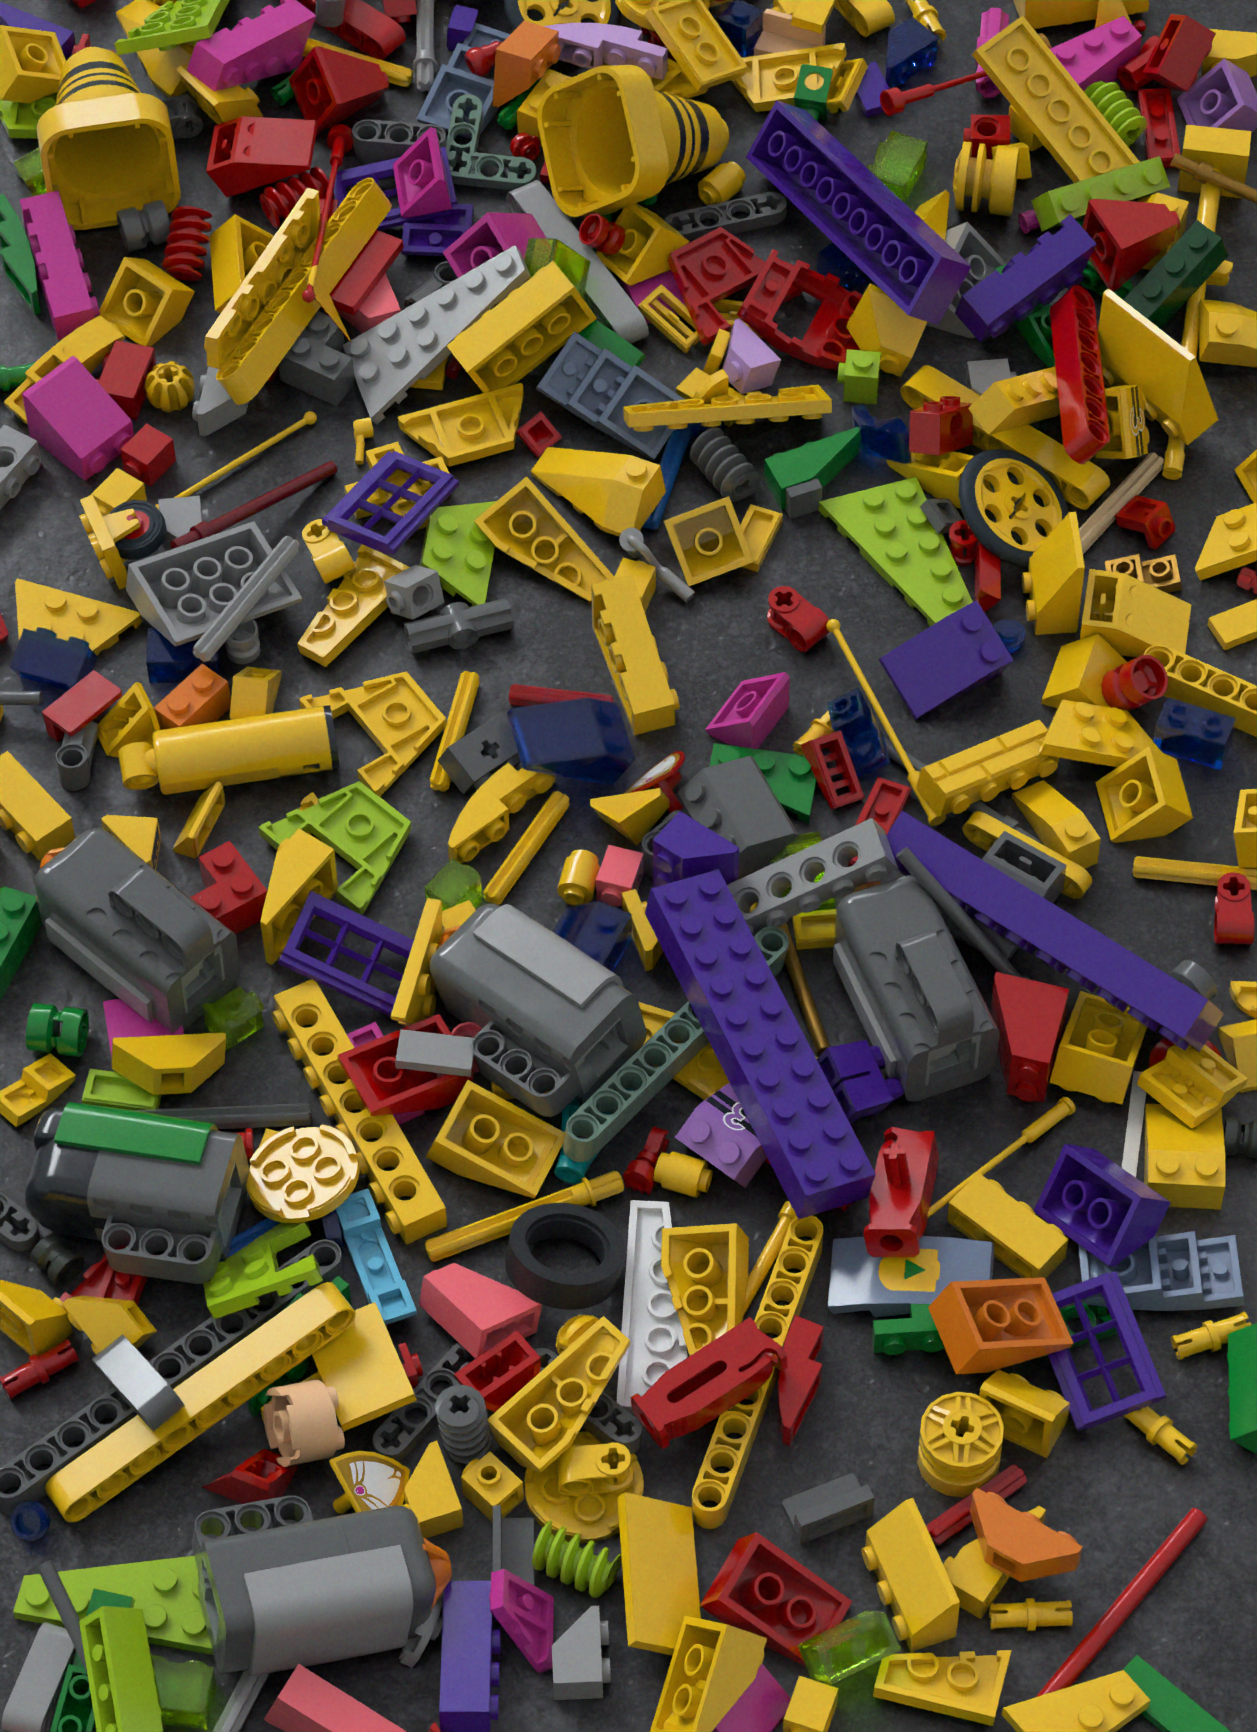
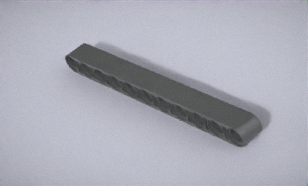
M319 1240L279 1267V1270H282L313 1254L318 1265L323 1262H332L329 1266H320L322 1282L309 1286L307 1280L296 1283L302 1286L294 1289L292 1293L279 1296L277 1291L258 1296L260 1302L257 1305L217 1319L211 1316L151 1359L149 1363L162 1378L169 1373L178 1374L171 1379L163 1378L174 1389L283 1311L299 1292L305 1295L322 1283L332 1282L337 1276L343 1279L344 1268L340 1247L331 1240ZM262 1306H270V1307H271L270 1309H268V1310H266V1311H259V1310H257L258 1308H260V1307H262ZM231 1328L241 1329L236 1333H226ZM202 1350L210 1351L204 1356L195 1355ZM112 1387L0 1468V1511L5 1515L15 1516L28 1510L47 1496L45 1486L54 1474L138 1414ZM107 1418H113V1419H115V1420H114L112 1423H110V1424H106V1425L100 1424V1422H101L102 1420H104V1419H107ZM72 1442H83V1444L78 1447H68V1445ZM43 1464L51 1465V1467L47 1470H36L37 1467ZM9 1488H19L13 1494H3Z

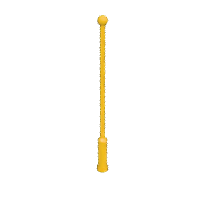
M312 411L306 412L303 419L174 498L189 497L304 425L314 424L317 420L316 414Z
M830 619L826 624L827 630L836 637L909 773L907 779L928 816L929 824L937 826L943 823L946 815L938 817L929 806V802H926L918 793L916 785L920 771H916L841 634L839 630L840 622L836 619Z
M1068 1097L1061 1098L1057 1105L1025 1128L1019 1139L929 1207L928 1218L950 1202L978 1172L981 1175H985L1023 1144L1034 1142L1067 1115L1073 1114L1076 1111L1073 1101Z

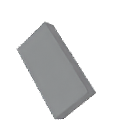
M401 1029L395 1068L471 1077L474 1058L471 1044L474 1038Z

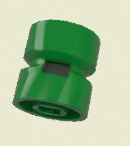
M33 1003L26 1027V1047L28 1051L50 1053L56 1048L59 1055L81 1057L88 1037L89 1014L87 1009L64 1007L62 1011H58L56 1005ZM60 1023H63L61 1037H58L60 1031Z

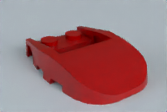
M772 249L736 315L774 348L809 364L825 369L838 370L839 363H846L847 349L860 350L846 326L863 295L857 291L851 293L838 284L840 279L829 272L824 276L810 270L811 265L803 261L797 260L795 265H792L777 258L776 256L779 251ZM792 284L822 302L802 341L796 337L789 338L776 329L778 325L772 321Z

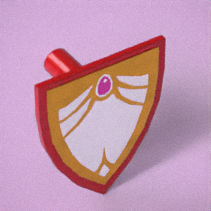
M674 751L639 777L623 794L643 791L651 786L654 789L660 788L669 799L670 807L667 809L669 813L681 810L683 806L672 790L681 781V774L677 770L684 763L686 755L682 751Z

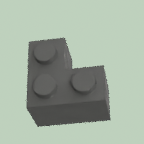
M318 311L279 363L280 381L338 406L355 385L353 358L342 353L344 351V334L329 316Z

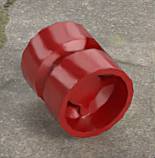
M1141 655L1108 671L1104 675L1101 684L1102 695L1111 708L1114 707L1129 712L1162 697L1167 690L1168 676L1163 664L1157 658L1151 655Z

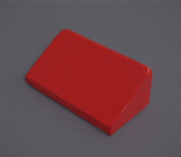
M978 540L975 555V601H978L985 613L1001 600V559L988 551Z

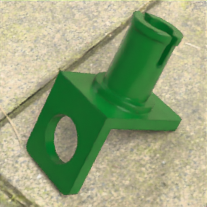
M802 64L794 95L795 107L806 110L817 122L818 119L827 120V98L833 70L831 68ZM809 75H820L824 80L822 87L817 90L807 88L805 80Z

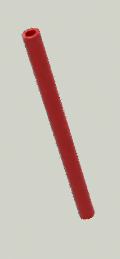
M1191 1508L1036 1697L1073 1685L1206 1524L1208 1519L1202 1511L1197 1508Z

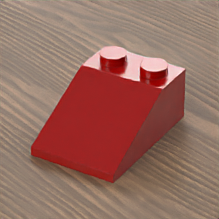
M440 1014L402 1028L403 1030L452 1035ZM400 1030L338 1054L337 1058L371 1116L439 1109L456 1101L467 1080L473 1082V1069L471 1077L395 1068Z
M755 1532L737 1540L702 1600L700 1607L724 1624L767 1638L766 1647L812 1670L817 1666L853 1601L762 1535Z

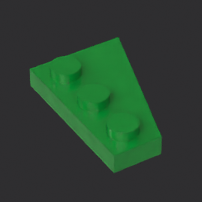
M714 743L709 767L747 756L753 757L783 809L797 814L799 820L810 823L817 780L811 770V765L804 755Z

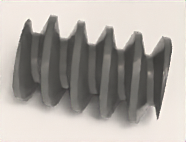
M709 428L693 443L690 450V459L705 474L708 481L713 483V486L720 492L723 498L729 496L731 502H738L746 499L758 489L761 483V475L759 472L754 471L751 463L746 462L747 459L743 454L739 453L738 448L735 445H731V440L728 436H724L721 428Z
M455 1385L443 1390L437 1397L435 1410L442 1443L448 1452L449 1458L461 1464H469L476 1458L481 1459L490 1451L492 1444L484 1398L479 1391L465 1385Z

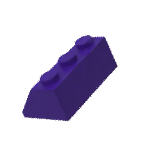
M681 811L653 839V888L718 869L727 885L739 880V847Z
M1064 1144L1033 1211L1050 1224L1059 1227L1065 1235L1108 1266L1114 1267L1156 1235L1171 1202L1097 1150Z

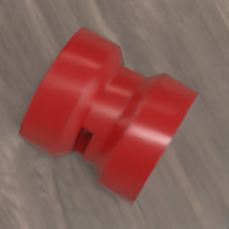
M597 213L588 215L583 220L579 229L581 243L591 248L596 247L599 252L607 256L618 253L625 241L626 234L623 226L612 221L608 222L607 218Z

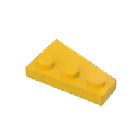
M1011 1650L997 1651L996 1655L975 1656V1651L959 1652V1656L936 1657L933 1653L883 1654L874 1686L873 1697L993 1726L1010 1661Z
M1122 1670L1003 1707L1002 1716L1016 1732H1116L1149 1708L1151 1700L1130 1676Z

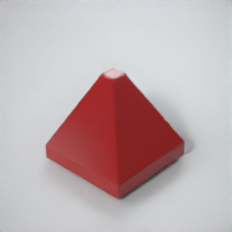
M541 411L516 431L537 458L544 453L547 447H552L562 438Z

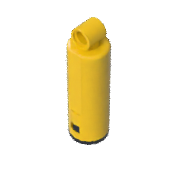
M330 705L157 730L152 734L153 745L146 742H134L122 746L118 751L122 782L125 788L143 790L155 786L159 781L160 790L164 795L208 789L216 781L222 782L223 786L340 769Z

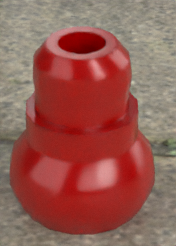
M494 41L480 48L474 47L466 52L464 58L472 74L483 77L490 72L491 68L495 66L496 48L501 44L500 41Z

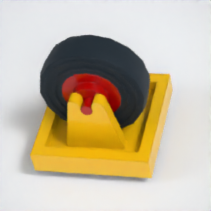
M92 494L80 500L85 513L79 515L98 560H100L99 562L107 580L114 577L119 590L126 587L127 571L123 563L128 559L137 560L148 557L159 549L167 533L165 519L155 505L142 500L124 502L114 508L108 515L102 516Z

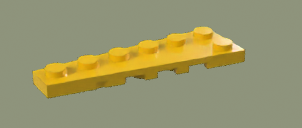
M819 385L778 389V396L762 394L760 391L747 392L744 400H738L737 397L720 395L712 398L709 404H704L702 399L694 398L623 406L624 421L629 428L633 427L634 431L646 432L653 430L654 426L667 425L669 429H683L688 427V423L701 422L702 426L714 427L721 425V421L735 420L737 424H751L755 422V418H768L772 422L787 421L789 416L802 415L804 419L822 418L824 413H832V399Z

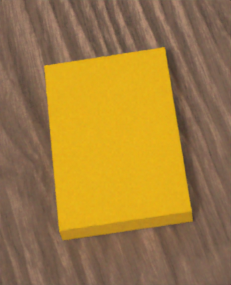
M674 0L650 8L645 14V17L697 92L744 76L749 68L702 0Z
M376 1302L355 1310L356 1317L351 1326L312 1354L326 1387L333 1386L337 1392L339 1405L335 1412L343 1432L417 1401Z

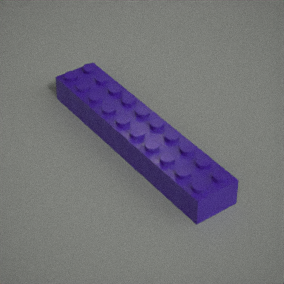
M776 100L746 158L908 316L939 325L972 266L806 110Z
M904 811L900 813L886 836L898 867L895 869L904 876L912 875L896 857L903 848L908 847L969 917L973 918L974 916L984 926L1000 936H1003L1007 931L1005 937L1014 942L1013 944L1030 955H1033L1037 950L1035 956L1057 972L1063 974L1068 969L1066 975L1073 979L1074 982L1091 993H1094L1096 988H1098L1099 990L1096 994L1123 1013L1129 1007L1130 1009L1127 1013L1134 1017L1136 1021L1154 1032L1158 1026L1161 1027L1158 1033L1182 1050L1186 1051L1190 1045L1200 1052L1224 1015L1207 998Z
M719 869L651 888L645 915L798 1220L868 1198L876 1173Z

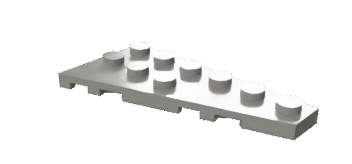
M515 245L352 339L351 342L343 344L346 355L353 358L354 377L369 416L376 425L385 418L383 413L395 401L399 404L408 396L405 391L418 379H425L452 353L447 345L459 333L467 330L485 312L489 311L495 304L497 305L508 297L510 292L519 288L531 276L520 250Z

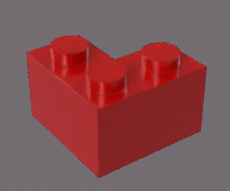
M231 841L198 857L202 882L206 889L190 898L235 934L259 922L264 908L267 889Z

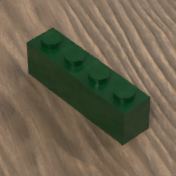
M1197 220L1123 300L1161 329L1229 256L1222 238Z

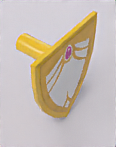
M367 1451L350 1452L329 1460L345 1491L343 1495L333 1502L336 1512L343 1514L352 1507L357 1513L403 1505L405 1499L404 1488L409 1481L410 1469L396 1460Z

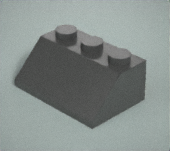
M751 756L703 768L678 791L692 819L739 847V879L762 869L799 836L755 759Z

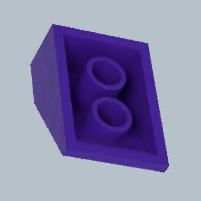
M976 600L946 616L879 659V662L916 720L1001 674L1013 662V658Z

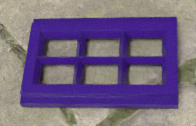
M441 147L452 209L410 218L401 217L400 207L391 209L376 230L380 231L401 226L404 223H414L459 212L445 147ZM400 157L337 171L334 194L335 199L338 200V205L347 196V187L355 186L366 178H373L379 186L378 180L395 177L393 164ZM396 188L383 191L387 198L398 196Z
M388 451L322 519V525L328 527V530L381 553L394 555L459 486V480L454 479L453 475L406 455L396 451L393 453ZM396 469L412 475L401 487L386 481ZM418 479L434 484L424 496L408 490ZM377 489L393 494L382 507L367 501ZM399 498L415 504L404 517L389 511ZM358 509L373 514L363 527L347 521ZM380 518L396 524L385 536L370 530Z
M310 891L278 964L391 1017L398 991L394 997L369 985L368 982L374 969L401 982L403 974L378 963V959L383 948L408 959L414 940ZM314 915L341 927L335 942L308 929ZM348 931L376 944L370 958L343 946ZM304 936L332 949L326 963L298 951ZM339 953L367 966L361 980L333 967Z
M1116 1271L1104 1273L1052 1293L1058 1308L1074 1302L1084 1331L1071 1335L1072 1341L1075 1343L1088 1338L1099 1365L1096 1368L1078 1374L1069 1348L1048 1354L1065 1400L1070 1402L1069 1410L1077 1431L1087 1430L1167 1398ZM1101 1292L1112 1320L1092 1327L1081 1299ZM1115 1327L1127 1356L1106 1363L1095 1335ZM1130 1363L1141 1392L1120 1399L1110 1371ZM1102 1374L1113 1402L1093 1410L1082 1381Z

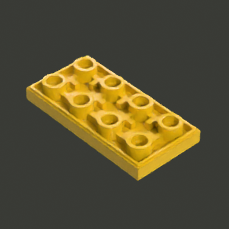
M624 1492L617 1498L628 1646L673 1656L684 1615L701 1619L692 1507Z

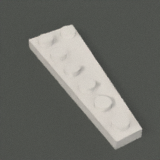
M630 1201L621 1332L630 1340L631 1344L619 1363L617 1403L631 1414L634 1413L630 1397L637 1393L642 1397L666 1371L688 1358L683 1329L671 1299L673 1297L667 1279L664 1277L661 1267L662 1228H672L669 1202Z

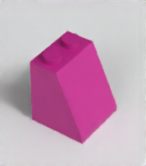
M487 212L443 251L458 278L514 245L520 250L531 275L525 282L532 278L539 269L547 266L552 261L555 262L561 271L564 269L534 216L529 213Z
M71 356L22 393L30 437L37 440L41 447L84 481L95 473L102 471L109 462L120 455V449L134 436L132 420L74 356Z

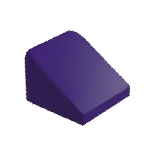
M459 5L454 7L447 29L446 47H448V50H454L457 43H461L471 34L478 15L477 9Z

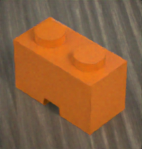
M201 664L154 707L160 729L216 722L231 707L229 683L204 664Z

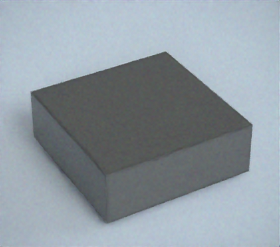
M814 479L786 489L785 511L790 519L818 510L819 501H822V486L819 480Z
M927 499L920 506L937 534L949 533L952 524L963 520L950 499Z

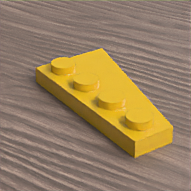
M361 545L357 551L358 558L354 562L356 569L343 575L344 579L338 589L333 588L327 597L328 604L325 609L316 614L297 643L300 654L325 667L330 664L388 607L384 581L410 568L409 566L377 550Z

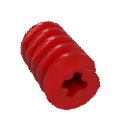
M313 167L309 173L303 172L299 174L298 179L290 177L286 183H277L275 189L272 187L264 189L263 194H260V202L264 214L275 229L280 228L279 218L282 217L285 221L307 188L318 190L319 199H325L329 182L321 168Z
M180 206L175 208L171 214L173 221L169 225L171 233L167 236L168 245L164 250L165 258L162 261V268L176 279L200 281L203 276L194 269L205 267L204 261L197 257L207 255V250L199 245L208 244L210 241L209 237L203 233L210 232L212 226L204 220L212 218L213 215L201 208Z

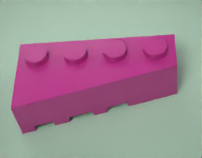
M281 0V5L276 8L268 5L261 9V15L251 20L249 17H245L239 20L238 24L231 31L224 28L214 33L211 38L197 42L187 71L213 91H218L297 69L302 62V53L317 15L297 0Z
M1122 16L1050 50L1080 88L1085 91L1089 85L1095 82L1103 81L1109 83L1119 79L1117 77V68L1140 53L1142 35Z
M59 191L20 199L25 233L29 240L38 280L57 339L59 340L65 338L95 317L100 316L96 297L89 296V292H92L91 282L88 273H82L84 262L80 248L75 249L74 246L77 242L73 226L68 225Z

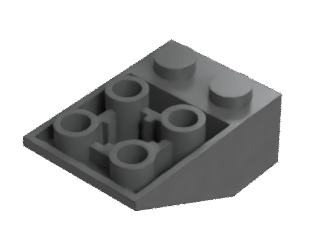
M1006 831L1000 835L982 859L1051 903H1054L1064 890L1067 865ZM973 916L971 918L973 922L1009 961L1019 947L1005 937L1007 931L1003 936H1000ZM949 917L946 925L951 935L978 950Z

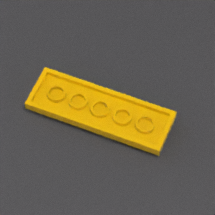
M1023 15L976 49L972 54L1074 183L1140 162Z

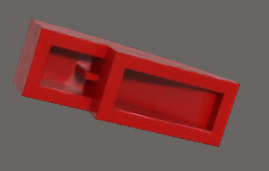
M796 1315L789 1328L783 1347L787 1354L788 1368L783 1371L779 1370L778 1379L779 1427L782 1443L787 1446L791 1445L822 1382V1364L815 1360L823 1346L824 1326Z

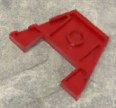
M722 227L671 252L667 260L704 346L715 340L719 329L728 332L730 328L729 323L713 304L754 283L765 264L762 259L754 255L755 250ZM792 284L781 305L802 294L803 291Z

